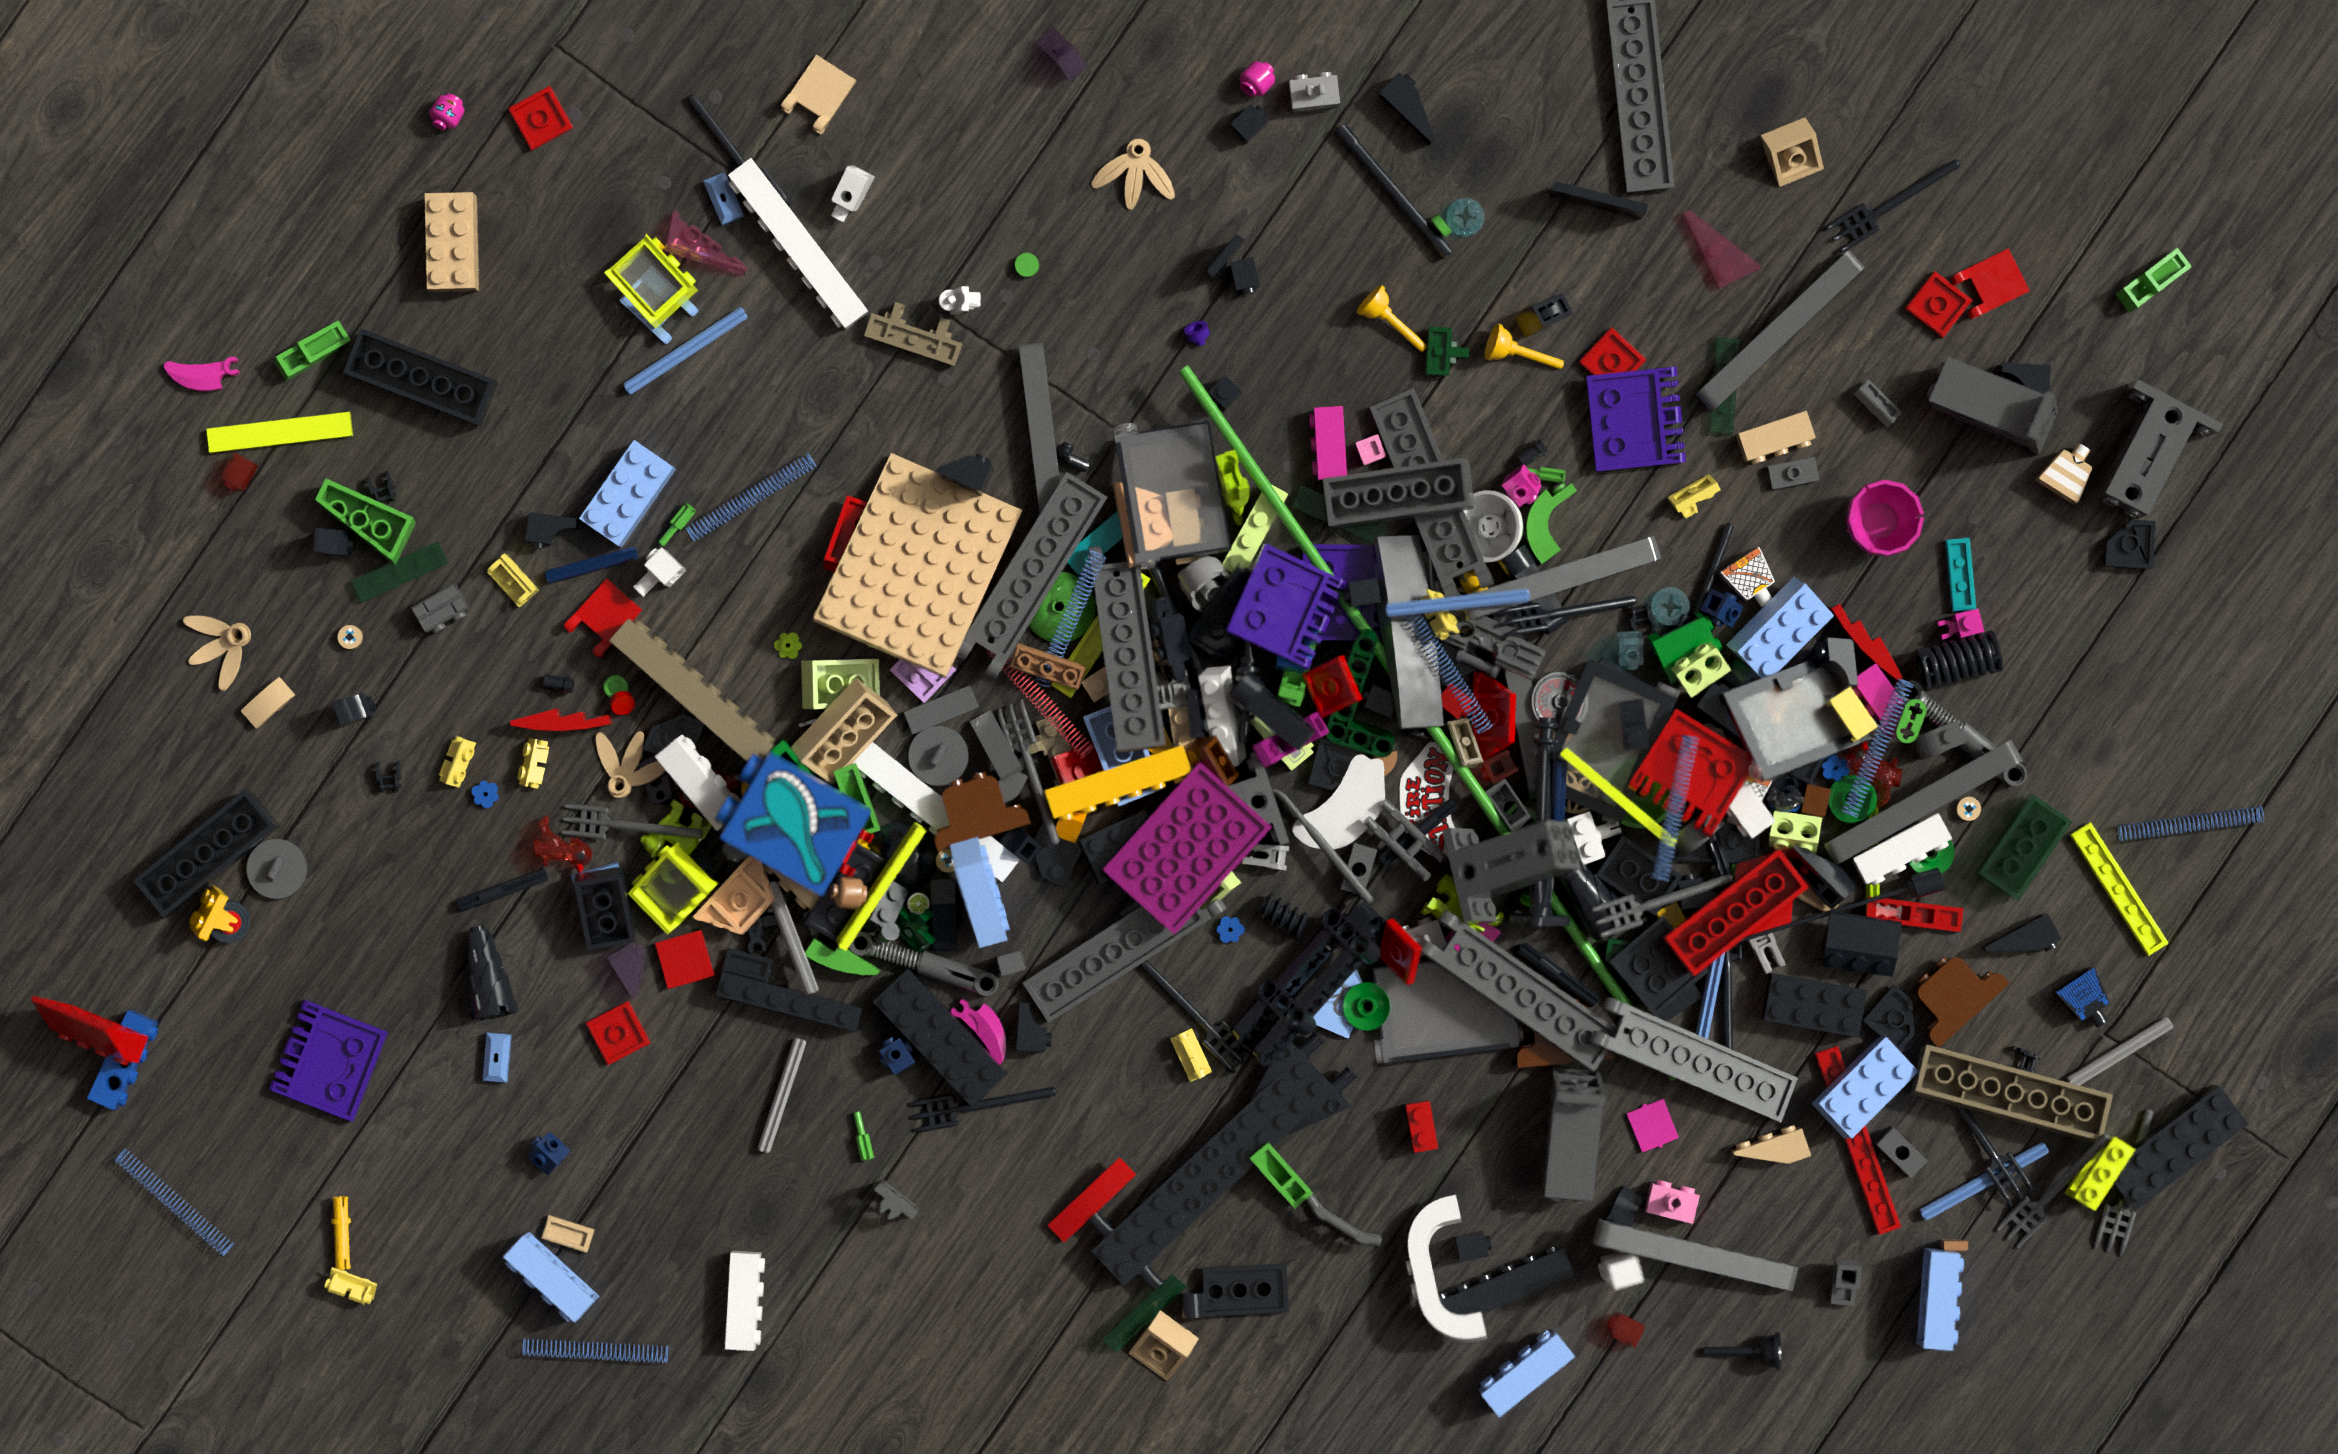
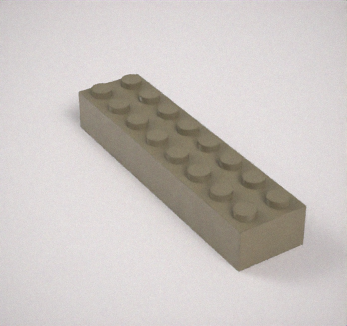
M628 619L609 640L747 762L752 754L764 760L768 751L776 747L773 744L776 740L767 731L762 730L760 732L756 729L757 723L746 714L740 715L737 712L740 708L733 701L727 698L723 700L719 696L722 692L716 686L709 682L706 685L701 680L704 676L694 667L688 669L684 665L686 660L677 652L672 651L670 653L665 648L668 644L656 635L653 637L647 632L650 629L640 620L636 619L633 621Z
M1931 1045L1921 1047L1916 1067L1919 1072L1914 1076L1910 1094L2092 1143L2104 1134L2113 1097L2109 1093Z

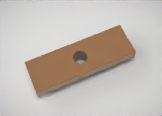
M1019 643L1010 665L1011 668L1077 690L1086 668L1085 665ZM1049 664L1051 665L1052 669L1046 670L1044 668V665Z

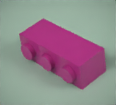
M1343 406L1314 408V413L1309 414L1310 428H1315V437L1311 438V452H1316V461H1312L1313 476H1317L1318 481H1323L1324 478L1347 475Z
M1874 663L1857 675L1858 685L1852 690L1858 698L1861 697L1866 705L1864 707L1871 718L1875 716L1878 722L1880 720L1887 722L1886 720L1897 725L1898 722L1887 718L1882 719L1881 716H1890L1899 720V717L1890 714L1886 716L1883 712L1890 713L1885 708L1892 709L1891 707L1901 712L1903 710L1892 705L1887 706V703H1895L1901 707H1904V704L1895 701L1891 703L1889 699L1895 700L1890 696L1895 695L1892 692L1895 689L1877 664ZM1894 697L1897 700L1903 702L1902 699ZM1889 710L1898 716L1901 715L1899 712ZM1882 722V723H1884V724H1886V725L1892 727L1893 729L1896 728V726H1894V725H1891V724ZM1908 722L1907 727L1905 729H1901L1900 732L1903 733L1908 728H1910L1911 723ZM1882 727L1883 729L1893 733V735L1883 731H1880L1881 733L1891 737V739L1896 738L1895 730Z

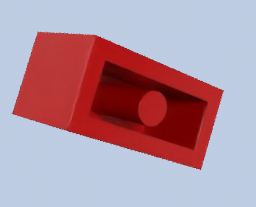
M1423 1100L1406 1103L1405 1108L1414 1153L1438 1149L1430 1101Z

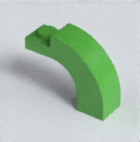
M1563 483L1552 491L1555 494L1553 497L1546 489L1534 501L1528 512L1525 524L1526 541L1530 552L1539 565L1561 550L1549 533L1548 519L1552 510L1577 491L1572 483L1568 486Z
M1310 644L1309 647L1315 651L1316 644ZM1284 671L1277 698L1284 703L1300 707L1306 685L1303 675Z

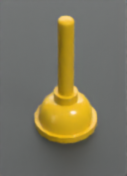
M1383 285L1377 286L1360 304L1356 313L1359 316L1363 315L1370 319L1377 317L1381 320L1385 319L1420 352L1425 351L1427 344L1391 313L1392 309L1388 307L1389 297L1385 292V287Z
M1496 324L1488 338L1485 360L1503 359L1507 354L1511 356L1516 354L1557 369H1561L1564 365V361L1517 345V342L1512 341L1510 332L1503 328L1502 324Z

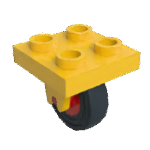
M213 885L210 886L209 890L206 889L200 899L202 904L199 910L194 911L190 918V929L199 938L206 941L210 934L218 941L224 943L236 942L243 938L250 926V916L246 908L237 901L228 900L224 892Z

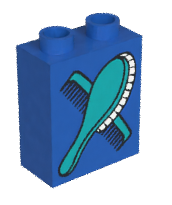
M770 750L764 760L752 754L738 778L749 785L740 801H737L728 795L714 819L715 822L724 826L721 832V839L822 896L868 819L871 810L866 805Z

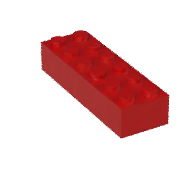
M1775 849L1661 938L1691 976H1695L1809 887L1780 849Z

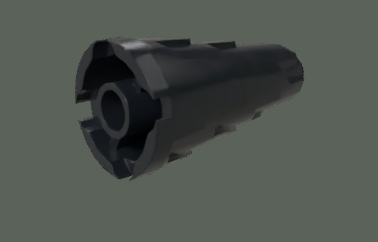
M1580 860L1581 869L1560 875L1558 878L1567 890L1566 894L1578 911L1577 915L1588 931V935L1593 942H1598L1604 939L1600 937L1601 933L1615 928L1613 921L1596 924V921L1611 915L1609 908L1592 912V908L1618 899V897L1603 884L1595 873L1592 874ZM1619 905L1614 906L1616 913L1621 912ZM1623 917L1618 919L1620 926L1625 924Z
M484 925L470 928L471 932L468 933L466 943L471 1020L484 1021V1016L491 1020L514 1014L517 1011L519 1012L507 973L504 971L500 955L496 950L492 932L489 933V930L485 929Z

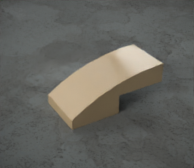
M279 677L250 701L241 712L257 729L275 712L283 708L295 694Z

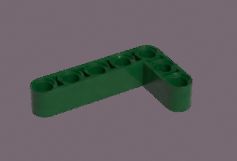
M1362 629L1358 632L1347 663L1360 695L1377 644V635L1371 629ZM1368 639L1372 645L1363 646L1360 640ZM1361 661L1365 666L1357 668L1353 665V662ZM1358 702L1350 705L1349 711L1339 710L1330 715L1327 725L1330 733L1326 734L1331 742L1382 758L1388 757L1392 753L1395 738L1390 731L1353 719ZM1337 725L1342 727L1344 731L1338 733L1333 731L1331 727ZM1363 733L1366 738L1359 740L1355 737V734ZM1379 740H1385L1389 743V745L1387 747H1381L1377 742Z

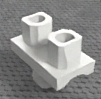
M961 286L954 290H945L939 296V305L942 309L950 311V315H959L980 307V292H969V287Z

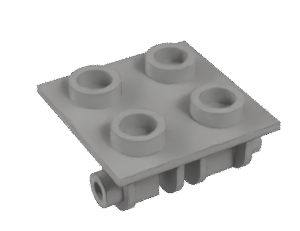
M1187 668L1184 671L1186 676L1182 681H1167L1163 679L1161 671L1155 672L1160 709L1188 706L1187 690H1191Z

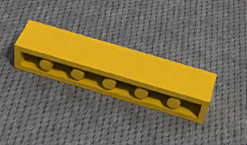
M1182 745L1046 790L1045 792L1054 819L1059 817L1060 821L1073 818V812L1082 810L1083 814L1097 810V804L1105 802L1106 806L1120 802L1118 797L1128 794L1130 799L1142 795V789L1151 787V790L1154 791L1166 787L1164 782L1172 779L1174 783L1181 782L1192 771Z

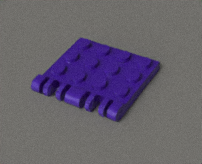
M1677 366L1586 376L1595 471L1686 462L1685 452L1667 454L1666 451L1685 448L1684 443L1675 442L1666 445L1665 435H1680L1683 433V428L1664 430V424L1682 423L1681 406L1662 408V402L1680 401V396L1674 394L1661 397L1660 387L1672 388L1678 386V380L1660 382L1659 378L1678 376Z
M1265 543L1226 628V632L1275 654L1302 669L1308 670L1312 660L1296 651L1310 657L1315 656L1316 652L1312 648L1302 645L1300 642L1304 637L1313 643L1320 644L1321 637L1306 629L1308 627L1317 633H1325L1331 618L1316 611L1315 608L1317 607L1324 612L1333 614L1334 607L1320 601V596L1323 594L1332 600H1339L1341 595L1336 591L1343 592L1346 582Z
M1313 544L1334 576L1344 580L1346 583L1375 579L1373 565L1377 563V559H1375L1374 545ZM1303 552V561L1312 565ZM1322 595V598L1319 600L1330 604L1335 610L1333 614L1320 610L1321 613L1329 616L1331 619L1325 633L1320 634L1316 632V635L1321 637V640L1355 641L1359 631L1338 601ZM1374 605L1363 606V608L1358 609L1372 631H1374V627L1380 628L1379 622H1374V613H1377ZM1374 631L1379 641H1382L1381 631Z
M303 999L300 1009L315 1014L316 1018L298 1012L297 1018L299 1020L309 1022L313 1026L310 1032L299 1026L292 1027L291 1031L308 1039L305 1042L292 1036L288 1037L283 1052L298 1058L299 1062L281 1057L279 1062L284 1066L294 1068V1075L292 1077L285 1072L275 1071L274 1076L276 1078L289 1082L290 1085L272 1080L269 1090L353 1122L388 1031Z

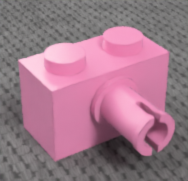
M1658 1180L1657 1184L1650 1183L1644 1208L1645 1212L1693 1224L1700 1195L1694 1193V1188L1681 1185L1679 1190L1671 1188L1672 1183Z

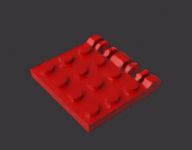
M1676 709L1629 783L1628 788L1636 792L1645 776L1649 777L1640 795L1643 797L1647 795L1653 782H1657L1662 787L1653 798V803L1656 805L1667 789L1669 791H1676L1674 789L1687 792L1688 794L1675 793L1686 797V799L1672 797L1690 803L1681 820L1686 822L1692 815L1693 809L1695 807L1699 808L1703 813L1695 822L1694 829L1699 830L1706 817L1710 815L1711 819L1702 832L1710 838L1756 764L1754 760H1750L1747 752ZM1682 735H1684V736H1689V737H1694V738H1698L1699 740H1694V739L1685 738V739H1688V740L1697 742L1698 744L1685 743V744H1688V745H1691V746H1695V747H1697V749H1696V748L1683 747V748H1686V749H1689V750H1692V751L1697 752V753L1683 752V753H1686V754H1689V755H1693V756H1695V758H1693V757L1681 756V757H1683V758H1687V759H1690V760L1695 761V762L1681 761V762H1684V763L1693 765V767H1691V766L1678 765V766H1681V767H1684V768H1688V769L1693 770V771L1679 770V771H1682V772L1691 774V776L1676 774V775H1679V776H1682V777H1685V778H1689L1690 780H1683V779L1673 780V778H1681V777H1678V776L1674 775V773H1681V772L1676 771L1675 769H1676V768H1678V769H1683V768H1680V767L1676 766V764H1683V763L1678 762L1677 759L1686 760V759H1683V758L1678 757V755H1685V754L1680 753L1679 750L1688 751V750H1685V749H1682V748L1679 747V746H1687V745H1684V744L1681 743V741H1687V740H1684V739L1681 738ZM1683 781V782L1689 783L1690 785L1677 784V785L1686 787V788H1688V789H1680V788L1671 789V787H1679V786L1673 785L1672 782ZM1668 797L1667 800L1665 801L1664 805L1662 806V809H1664L1665 811H1666V809L1675 810V809H1672V808L1667 807V805H1675V804H1672V803H1676V804H1679V805H1682V806H1683L1684 803H1680V802H1672V803H1669L1668 800H1673V801H1677V800H1674V799H1671V798ZM1670 806V807H1673V808H1676V809H1679V810H1681V808H1682V807Z

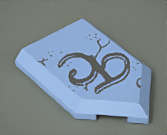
M1357 969L1314 1016L1316 1025L1346 1038H1349L1354 1026L1345 1017L1343 1002L1347 992L1353 986L1362 983Z

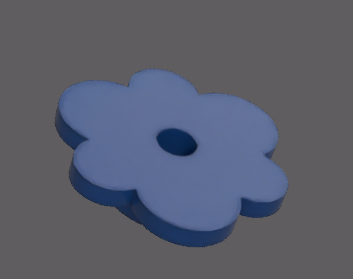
M1836 755L1830 756L1828 762L1822 764L1824 778L1840 781L1842 777L1849 775L1850 771L1849 767L1846 766V759H1840Z
M481 781L479 785L472 788V794L475 796L474 802L478 805L482 804L484 808L492 807L493 801L495 802L499 799L497 794L498 786L495 783L488 784L487 781Z
M1228 916L1223 917L1220 921L1221 925L1217 927L1220 939L1224 943L1230 941L1237 942L1239 936L1245 931L1243 925L1239 924V919L1236 917L1232 919ZM1229 927L1233 929L1232 932L1228 931Z

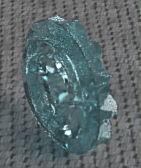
M1470 198L1458 199L1450 205L1447 211V224L1455 234L1471 236L1477 233L1483 226L1485 220L1484 210L1475 200ZM1466 207H1468L1469 215L1476 217V219H1469L1466 226L1463 227V219L1455 215L1463 214Z
M1667 587L1661 589L1654 595L1651 602L1652 614L1658 622L1665 625L1679 624L1681 615H1688L1689 600L1686 594L1678 588ZM1672 596L1673 604L1680 607V609H1673L1670 617H1668L1667 608L1660 606V604L1668 603Z

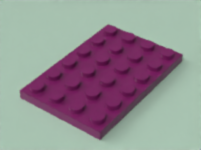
M1200 762L1107 864L1103 871L1175 935L1272 827Z

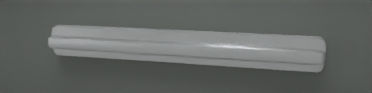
M777 881L770 882L775 898L771 904L804 992L806 995L813 994L818 991V985Z
M2164 1017L2068 1076V1083L2082 1085L2171 1030L2173 1024L2169 1018Z
M795 1038L793 1040L758 1145V1150L761 1152L769 1153L771 1151L806 1046V1041L803 1039Z

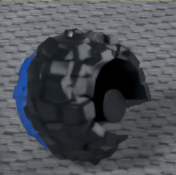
M1782 776L1771 783L1765 794L1768 806L1779 812L1793 813L1804 802V798L1799 792L1800 786L1797 780L1791 777Z

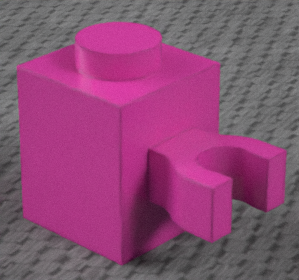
M1979 609L1951 615L1952 622L1947 620L1937 622V626L1946 625L1948 627V632L1940 635L1941 640L1951 637L1954 633L1957 639L1984 632Z

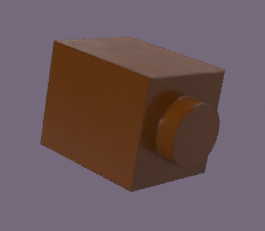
M1804 784L1802 793L1804 802L1798 812L1808 816L1825 817L1831 789Z

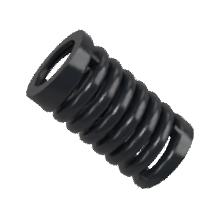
M1992 630L1986 631L1983 634H1975L1974 637L1970 635L1966 636L1965 639L1958 638L1956 641L1950 640L1948 643L1934 644L1930 648L1915 649L1918 673L1926 691L1935 687H1941V677L1945 685H1950L1951 678L1954 683H1958L1960 677L1963 681L1969 679V675L1974 679L1978 677V673L1980 676H1985L1987 671L1989 674L2003 671L2000 647Z

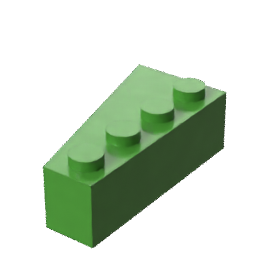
M325 479L315 499L318 505L396 566L416 524L414 518L329 479Z

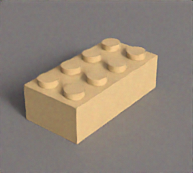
M473 192L425 193L427 290L430 292L479 291L477 196Z
M855 678L795 742L791 749L803 764L833 785L836 781L833 771L851 765L891 723L897 714L887 701Z

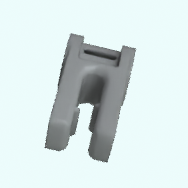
M1256 844L1252 850L1254 852H1266L1268 857L1260 859L1250 856L1244 857L1242 860V864L1286 870L1285 858L1289 847L1273 844Z
M1773 933L1747 940L1765 974L1772 972L1771 963L1767 960L1764 953L1765 947L1769 948L1772 954L1771 957L1778 967L1786 965L1777 947Z

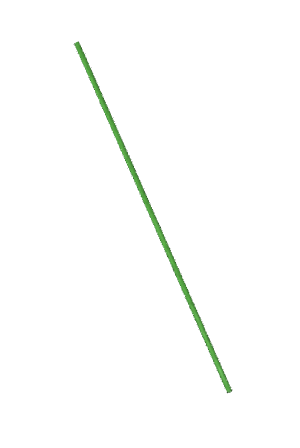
M1186 366L1180 370L1179 374L1231 449L1236 451L1238 459L1311 564L1334 575L1190 367ZM1336 591L1341 595L1339 600H1337L1356 629L1358 631L1371 629L1356 607L1349 608V604L1344 602L1343 592ZM1377 638L1374 654L1389 675L1384 646ZM1364 639L1368 646L1372 645L1370 640ZM1426 728L1500 836L1511 833V829L1467 767H1462L1456 750L1441 728ZM1552 891L1550 906L1552 911L1557 915L1570 917V926H1564V928L1614 999L1634 1007L1555 892ZM1668 1076L1671 1081L1675 1080V1078Z

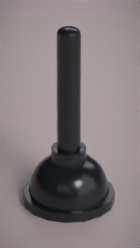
M1775 1332L1774 1335L1765 1337L1761 1344H1755L1753 1347H1704L1702 1353L1703 1356H1755V1359H1762L1766 1366L1780 1371L1782 1361L1780 1332Z

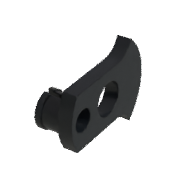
M650 757L644 760L637 767L636 771L658 760L656 757ZM665 771L661 775L662 782L659 786L653 787L651 782L645 784L652 804L669 805L673 801L674 793L667 771Z

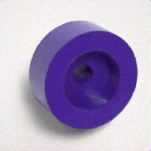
M1204 321L1192 322L1184 329L1187 340L1196 343L1197 346L1204 345V339L1210 334L1207 323Z

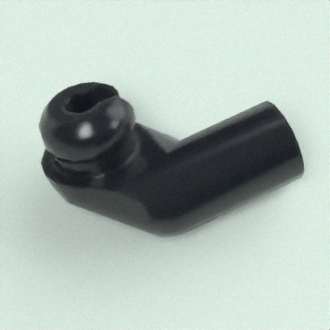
M1063 442L1061 448L1058 449L1059 456L1069 466L1086 472L1090 462L1071 454L1074 446Z

